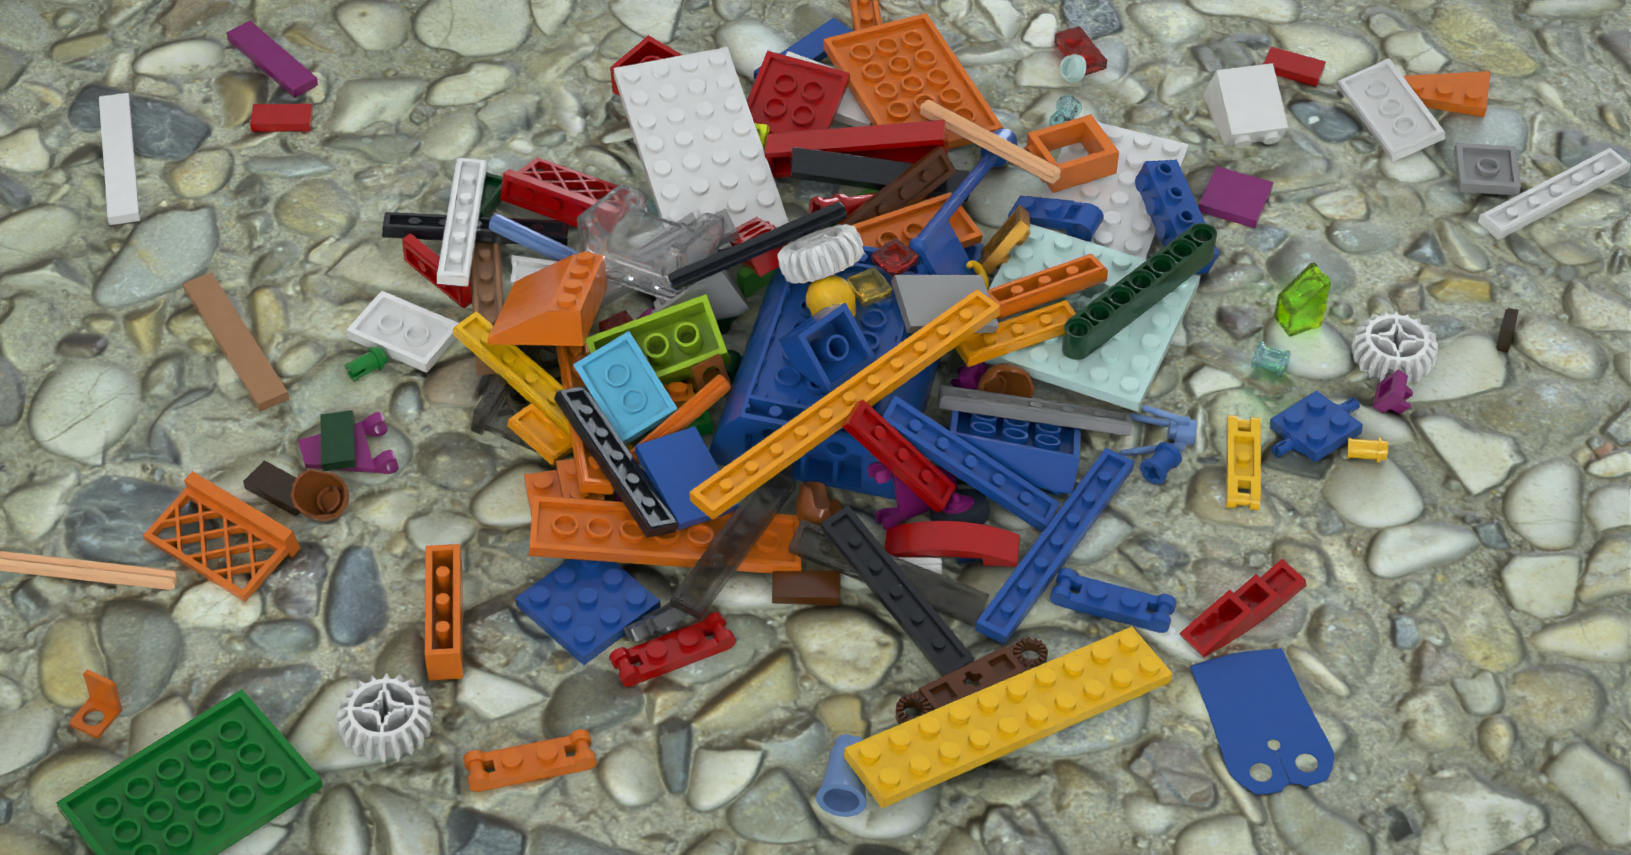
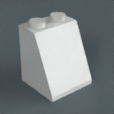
M1273 63L1223 69L1215 72L1203 96L1224 146L1235 145L1236 148H1243L1256 142H1263L1264 144L1278 142L1287 131L1288 124Z

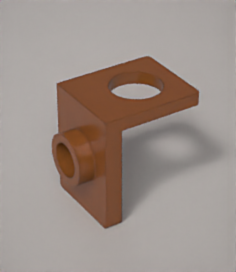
M716 354L691 367L693 377L685 380L686 384L692 383L694 393L701 390L719 374L725 377L732 387L720 354ZM715 366L718 368V370L715 368L713 370L704 372L708 367Z

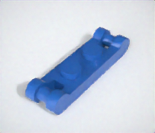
M1070 568L1059 570L1056 578L1058 585L1053 587L1050 595L1051 602L1057 606L1158 633H1165L1169 630L1171 624L1169 615L1174 613L1177 604L1176 599L1171 595L1160 594L1156 596L1078 575ZM1070 590H1073V591H1076V592H1080V593H1079V594H1075V593H1072ZM1148 610V611H1152V612H1155V613L1151 614V613H1147L1146 611Z

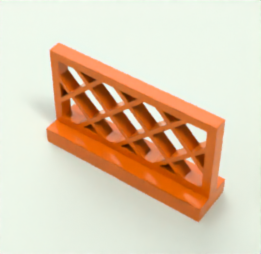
M192 471L184 480L187 487L143 534V537L148 543L246 602L286 556L293 558L301 549L292 530ZM189 500L198 505L199 513L181 516V509ZM221 518L223 520L224 528L206 531L205 520ZM199 522L200 533L182 536V525ZM176 526L177 537L165 540L157 537L164 528ZM246 533L248 535L249 543L231 547L230 535ZM224 537L225 548L207 551V540ZM201 541L202 553L184 554V544ZM270 548L275 551L268 560L256 562V550ZM250 552L249 564L232 567V555ZM226 556L227 568L214 571L209 569L208 560ZM251 572L252 579L243 589L234 584L233 575Z

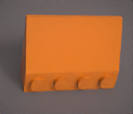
M592 252L573 254L515 281L487 338L488 344L584 346L607 291L604 255H595Z

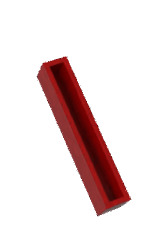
M945 120L768 134L764 155L767 158L773 178L790 177V159L793 147L915 164L935 147L942 146L948 155L949 143Z

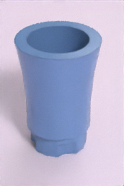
M844 734L836 738L835 745L830 750L823 781L816 795L818 805L824 811L835 816H855L866 807L865 785L843 757L845 747L864 740L859 736Z

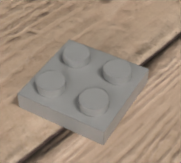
M1456 143L1454 156L1459 192L1519 195L1521 184L1515 146Z

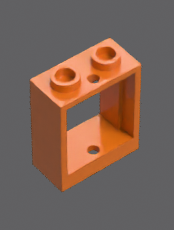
M1092 114L1036 130L1027 135V145L1024 149L1059 167L1061 170V177L1054 184L1040 179L1043 183L1047 184L1052 193L1117 173L1119 150ZM1081 142L1089 155L1058 164L1049 151Z

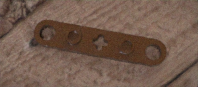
M1027 637V639L1022 638L1021 641H1017L1009 647L1005 646L920 687L918 691L910 693V695H904V698L901 697L896 704V721L900 725L916 718L915 716L911 718L910 715L907 717V714H904V710L907 708H918L922 711L921 715L1046 663L1048 657L1046 644H1043L1041 640L1037 641L1035 637L1034 639H1031V637ZM1034 651L1039 656L1034 661L1033 659L1028 661L1029 659L1025 660L1021 653ZM970 679L972 682L979 681L978 687H974L972 684L966 685V680Z

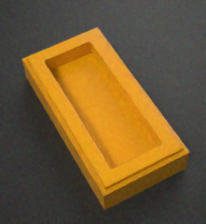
M533 403L508 419L507 426L552 466L556 464V461L562 460L573 452L571 436Z

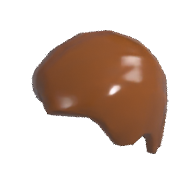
M1001 363L993 365L987 369L978 382L979 391L1032 398L1034 395L1033 381H1031L1030 374L1016 364Z
M310 468L298 474V477L292 484L293 488L290 496L294 508L309 519L321 522L334 520L342 515L349 504L347 485L339 476L332 472H323Z
M805 481L802 483L796 499V515L801 525L809 531L819 534L824 533L821 530V523L842 509L840 501L828 499L826 485L823 483Z

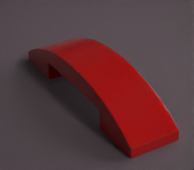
M914 522L888 528L884 549L891 557H918L919 555L982 558L984 566L1017 567L1020 535L1001 528L968 522Z

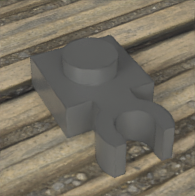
M669 602L641 617L642 620L626 626L623 630L628 641L634 639L637 642L654 631H660L663 634L679 626L678 621L688 615L683 603Z

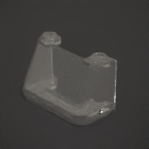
M619 184L577 217L579 253L592 252L595 255H604L607 280L668 301L694 285L693 283L679 290H674L668 280V274L711 256L724 236V217L712 213H703L696 219L695 229L648 214L643 194L637 189L623 184Z

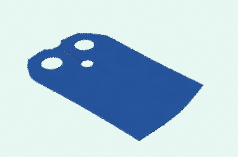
M1282 648L1233 653L1190 666L1212 722L1227 770L1234 780L1257 795L1282 792V789L1289 784H1300L1307 787L1328 780L1333 767L1334 751L1307 702ZM1275 739L1279 741L1280 748L1277 751L1270 749L1267 745L1269 740ZM1301 754L1312 755L1318 761V767L1313 772H1303L1296 766V758ZM1256 763L1266 764L1272 770V777L1265 782L1256 781L1250 775V767Z

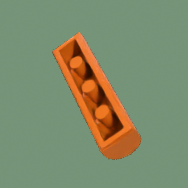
M1088 254L987 290L989 298L1000 305V315L996 317L998 321L1105 283L1108 278V269L1093 254Z

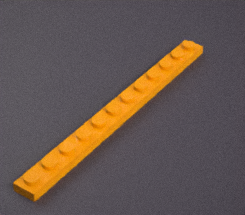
M976 289L689 492L690 501L714 520L840 430L856 402L863 399L871 407L998 317L1000 315V305Z

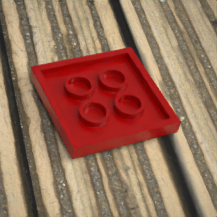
M767 50L747 99L754 123L768 125L770 127L769 134L831 129L849 84L850 73Z

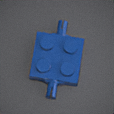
M1316 390L1270 419V429L1280 435L1283 440L1271 447L1273 455L1280 458L1290 450H1295L1303 453L1312 461L1317 462L1346 444L1348 438L1354 439L1362 433L1363 424L1352 417L1350 413L1360 408L1359 401L1355 397H1351L1342 404H1335Z

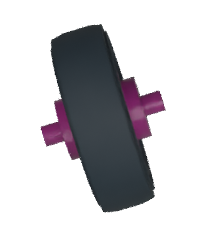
M975 489L954 490L944 510L936 513L929 507L931 521H957L983 525L990 515L986 496Z

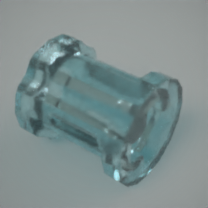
M1070 95L1060 97L1056 103L1057 110L1049 119L1050 126L1073 120L1079 116L1082 111L1081 102Z
M1260 341L1251 367L1255 369L1261 367L1276 372L1277 376L1282 378L1287 369L1291 351L1285 350L1282 352L1268 347L1265 342Z

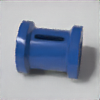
M1160 442L1155 447L1153 456L1150 459H1145L1140 464L1143 477L1153 484H1162L1167 478L1168 471L1171 468H1176L1182 462L1181 453L1174 445L1168 442Z

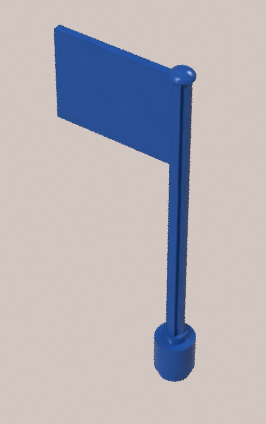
M997 129L993 132L1018 146L1016 135L1011 130ZM982 147V159L918 236L909 242V250L914 255H920L930 275H976L973 268L968 269L966 267L970 259L948 220L992 166L1000 167L1007 162L1005 159Z

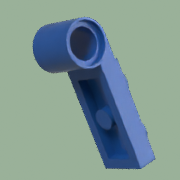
M1021 195L1008 214L1009 218L1016 208L1021 205L1029 212L1030 224L1043 228L1066 230L1068 236L1088 242L1091 241L1104 219L1102 211L1090 203Z

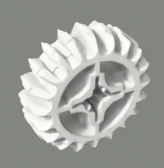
M838 224L833 227L828 226L827 228L817 230L789 242L788 245L783 246L777 256L781 273L785 276L786 281L794 284H804L808 281L814 282L818 279H824L827 276L844 271L847 267L853 266L855 262L862 258L864 250L861 236L855 226Z
M1383 310L1380 316L1372 314L1369 319H1363L1360 326L1354 332L1351 349L1352 354H1354V363L1359 364L1360 371H1368L1369 379L1377 377L1381 382L1399 369L1408 375L1406 384L1408 385L1410 381L1418 383L1422 377H1427L1436 364L1438 343L1436 342V334L1430 332V325H1421L1420 318L1413 320L1410 318L1409 313L1401 316L1397 311L1393 315H1389Z
M385 673L383 679L376 680L371 674L368 683L358 680L357 690L347 689L346 698L340 699V710L336 714L338 734L343 739L347 749H353L356 757L365 754L369 762L375 757H380V760L385 763L387 757L394 756L399 762L401 753L405 752L412 756L413 746L423 747L424 737L430 736L431 725H433L432 722L434 721L433 711H431V700L426 696L422 686L416 687L413 678L404 682L401 674L394 679H390L388 674Z

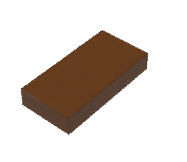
M773 571L772 604L840 605V571Z

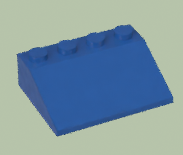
M952 410L949 431L1036 488L1045 489L1054 495L1072 494L1080 461L1081 429Z

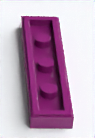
M248 21L226 32L230 43L294 98L318 86V80L314 74L252 21Z

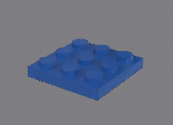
M578 559L567 560L515 597L516 606L583 666L625 636L623 628L642 620L641 617L661 607L660 600L616 562Z

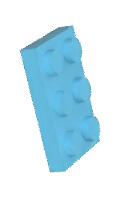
M629 331L573 364L597 405L625 445L660 425L677 410L676 405Z

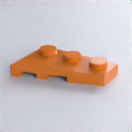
M1490 71L1403 76L1427 108L1480 117L1485 116Z

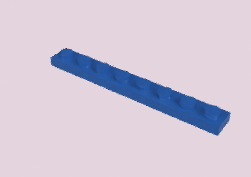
M1108 448L1104 449L976 621L975 631L1003 645L1008 642L1133 471L1134 460Z

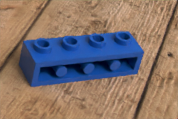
M1177 159L1145 161L1134 180L1137 191L1140 192L1146 212L1150 215L1155 226L1157 237L1161 240L1163 247H1165L1191 226L1197 223H1205ZM1216 245L1212 261L1195 274L1209 273L1219 256Z

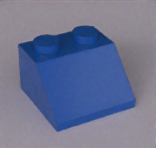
M846 303L823 308L778 339L793 367L825 393H830L877 360Z

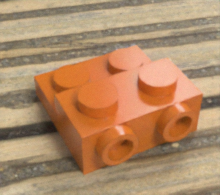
M574 458L556 461L557 470L524 474L531 517L533 495L605 501L604 494L580 492Z

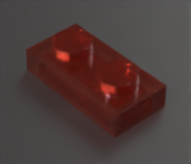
M1080 26L1055 33L1054 43L1065 57L1078 54L1085 59V75L1106 69L1107 59Z

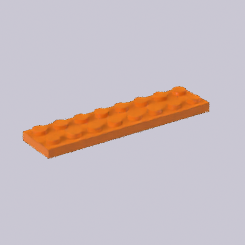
M533 495L529 556L773 574V571H801V523L797 515L735 511L679 531L676 529L674 533L647 538L623 502Z

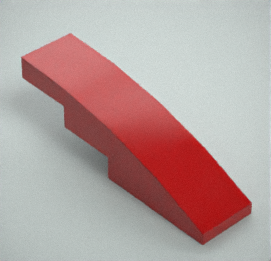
M1281 559L1261 577L1255 574L1236 592L1233 593L1231 590H1228L1179 634L1204 658L1231 643L1282 607L1307 586L1306 579L1285 560Z

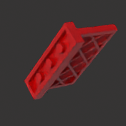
M536 157L519 171L508 169L503 173L500 200L608 238L613 233L614 224L641 203L642 194Z

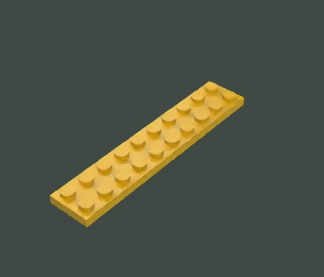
M1131 626L845 747L843 757L880 807L885 808L1170 683L1173 673Z

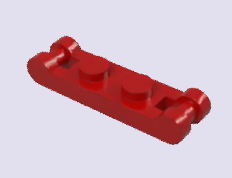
M714 612L701 622L629 649L624 647L617 648L611 652L609 660L613 668L619 669L618 676L623 686L631 687L729 650L736 644L737 640L733 632L726 629V621L720 612ZM713 634H714V636H715V637L712 638V639H709V640L706 639L707 636H710V635H713ZM638 662H639V664H640V666H635V665H633V664L638 663Z

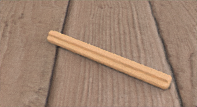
M926 100L925 103L921 104L920 114L931 121L945 120L946 129L1050 184L1059 181L1061 177L1059 167L931 100Z
M0 551V571L164 590H174L178 581L175 570Z

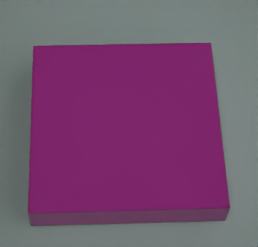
M1216 166L1199 203V210L1204 214L1256 228L1271 194L1274 182Z

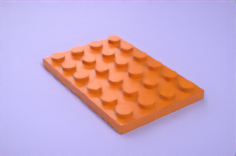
M927 13L823 40V49L835 68L850 73V81L847 87L872 125L931 121L920 114L921 104L925 103L926 100H931L992 133L997 129H1003L1002 124ZM946 129L949 143L948 150L973 144L971 141Z

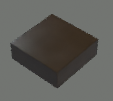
M1508 307L1505 310L1496 346L1498 351L1506 353L1509 351L1515 331L1518 309Z

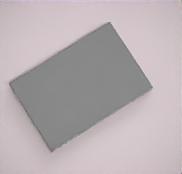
M894 275L891 281L907 333L917 332L976 289L989 297L982 275ZM993 319L975 333H995L999 327L997 319Z

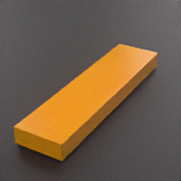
M1064 300L999 322V327L995 333H974L954 348L967 367L1063 335L1066 321L1074 316L1076 312L1068 301Z

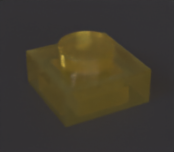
M876 267L850 276L847 279L855 297L863 307L891 296L892 287Z

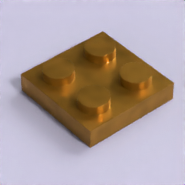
M1021 205L1016 208L981 251V265L989 274L995 268L1000 269L1002 263H1007L1011 257L1009 254L1010 250L1016 244L1021 246L1031 233L1028 230L1030 228L1029 212Z

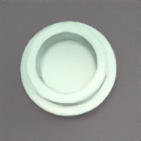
M1072 54L1066 56L1061 61L1060 74L1067 82L1077 83L1084 77L1086 61L1081 55Z

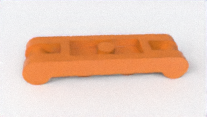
M580 729L572 732L569 736L488 752L480 750L469 751L463 757L465 768L470 771L467 778L469 788L474 792H481L590 770L597 763L594 751L589 748L592 744L590 733L587 730ZM576 752L574 756L566 757V753ZM494 768L495 770L494 772L489 773L484 771L485 769Z

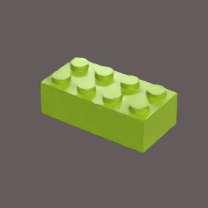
M707 294L595 334L586 339L591 354L629 331L662 384L680 382L693 377L691 367L716 354L721 355L724 365L732 363ZM715 366L708 367L704 372L713 370V369H715V368H717V367H715Z

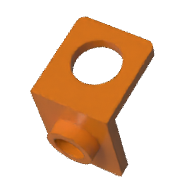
M87 669L83 676L90 698L70 720V725L72 728L98 739L123 709L116 684L112 680ZM98 711L104 714V719L97 725L91 726L84 723L85 716L90 712Z

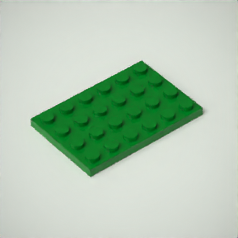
M241 689L57 801L56 804L59 812L94 855H218L323 788L322 779Z

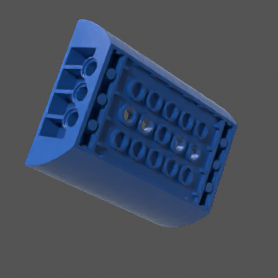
M863 245L864 254L862 258L855 262L853 266L847 267L844 271L837 272L834 275L844 278L850 284L856 300V315L854 319L876 359H878L914 334L907 333L891 283L894 275H930L918 255ZM780 267L772 272L709 449L714 461L718 465L727 466L829 394L825 393L822 389L813 387L815 384L793 367L778 340L812 317L810 309L806 305L807 289L812 282L808 281L804 284L788 282L785 276L782 275ZM941 357L877 402L872 408L882 415L889 400L895 395L924 414ZM843 427L775 475L803 482H820L828 487L896 500L893 478L879 484L875 481V477L870 478L868 476V466L880 461Z

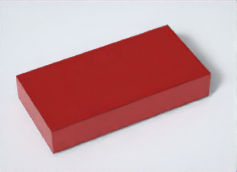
M1275 47L1270 48L1263 63H1273L1276 76L1313 86H1318L1326 65V61Z
M253 104L250 121L251 132L311 131L313 106L312 104Z

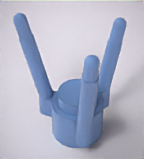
M1147 405L1142 407L1143 411L1165 419L1130 413L1131 420L1168 427L1167 439H1172L1173 443L1170 444L1174 445L1179 451H1185L1186 444L1194 445L1197 420ZM1157 445L1123 449L1119 451V454L1127 456L1153 453Z

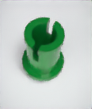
M379 346L376 348L369 347L367 353L346 363L345 369L348 370L346 372L349 377L356 382L376 369H384L388 359Z

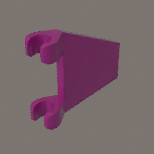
M373 413L362 422L355 424L356 467L338 470L392 474L399 470L393 450L383 451L374 459L371 457L365 435L382 436L387 433L388 429L382 413ZM321 434L298 440L305 467L323 469L321 465Z
M875 462L868 466V476L870 478L875 477V481L879 484L893 478L897 507L876 511L875 519L878 525L882 524L883 528L887 530L888 528L898 526L906 519L929 511V506L881 462ZM936 466L956 485L955 490H958L956 476L941 466Z

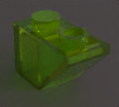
M1315 262L1309 264L1277 296L1274 318L1289 337L1322 326L1331 282L1328 275L1323 273Z

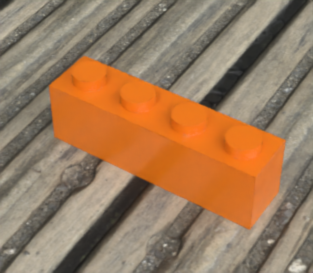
M460 544L425 546V661L428 681L463 679V566Z

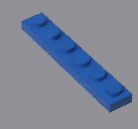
M894 395L889 400L881 416L925 457L1040 532L1046 529L1060 504L1058 501Z

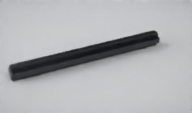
M836 202L668 274L670 285L674 290H679L846 219V209L843 203Z

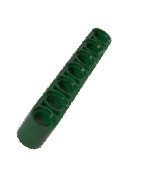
M1197 223L1191 226L1068 319L1064 326L1063 354L1073 360L1086 358L1210 263L1213 259L1216 244V229L1206 223Z

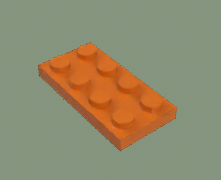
M949 192L851 226H855L864 246L913 254L909 250L910 240L918 236L952 193ZM960 205L948 221L963 248H967L981 243L983 234Z

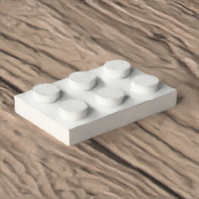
M381 291L348 327L346 333L347 339L367 348L379 346L386 356L427 373L456 340V337L453 335V327L459 323Z

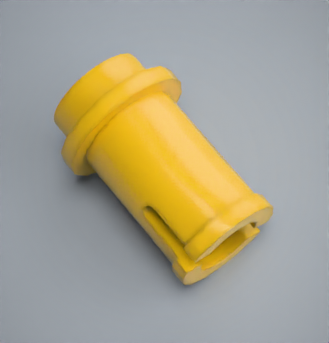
M1378 437V440L1348 438V459H1374L1376 463H1380V460L1387 461L1388 441H1382L1381 437Z

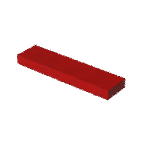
M863 399L856 402L842 427L936 513L944 510L956 485Z

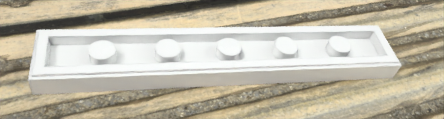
M129 93L99 96L109 225L140 221Z
M1608 148L1486 211L1479 216L1478 223L1496 239L1500 240L1628 173L1631 164L1611 148Z
M457 158L437 272V284L469 285L487 170L486 160Z

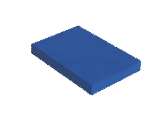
M694 426L636 445L634 452L656 492L678 522L677 530L679 531L711 520L709 516L690 501L689 495L691 490L720 471L696 427ZM736 503L718 517L737 511L739 503Z

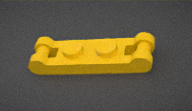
M1227 415L1225 508L1236 509V505L1248 506L1249 510L1259 511L1261 501L1260 417H1250L1249 420L1238 419L1237 415ZM1238 489H1248L1249 493H1240Z

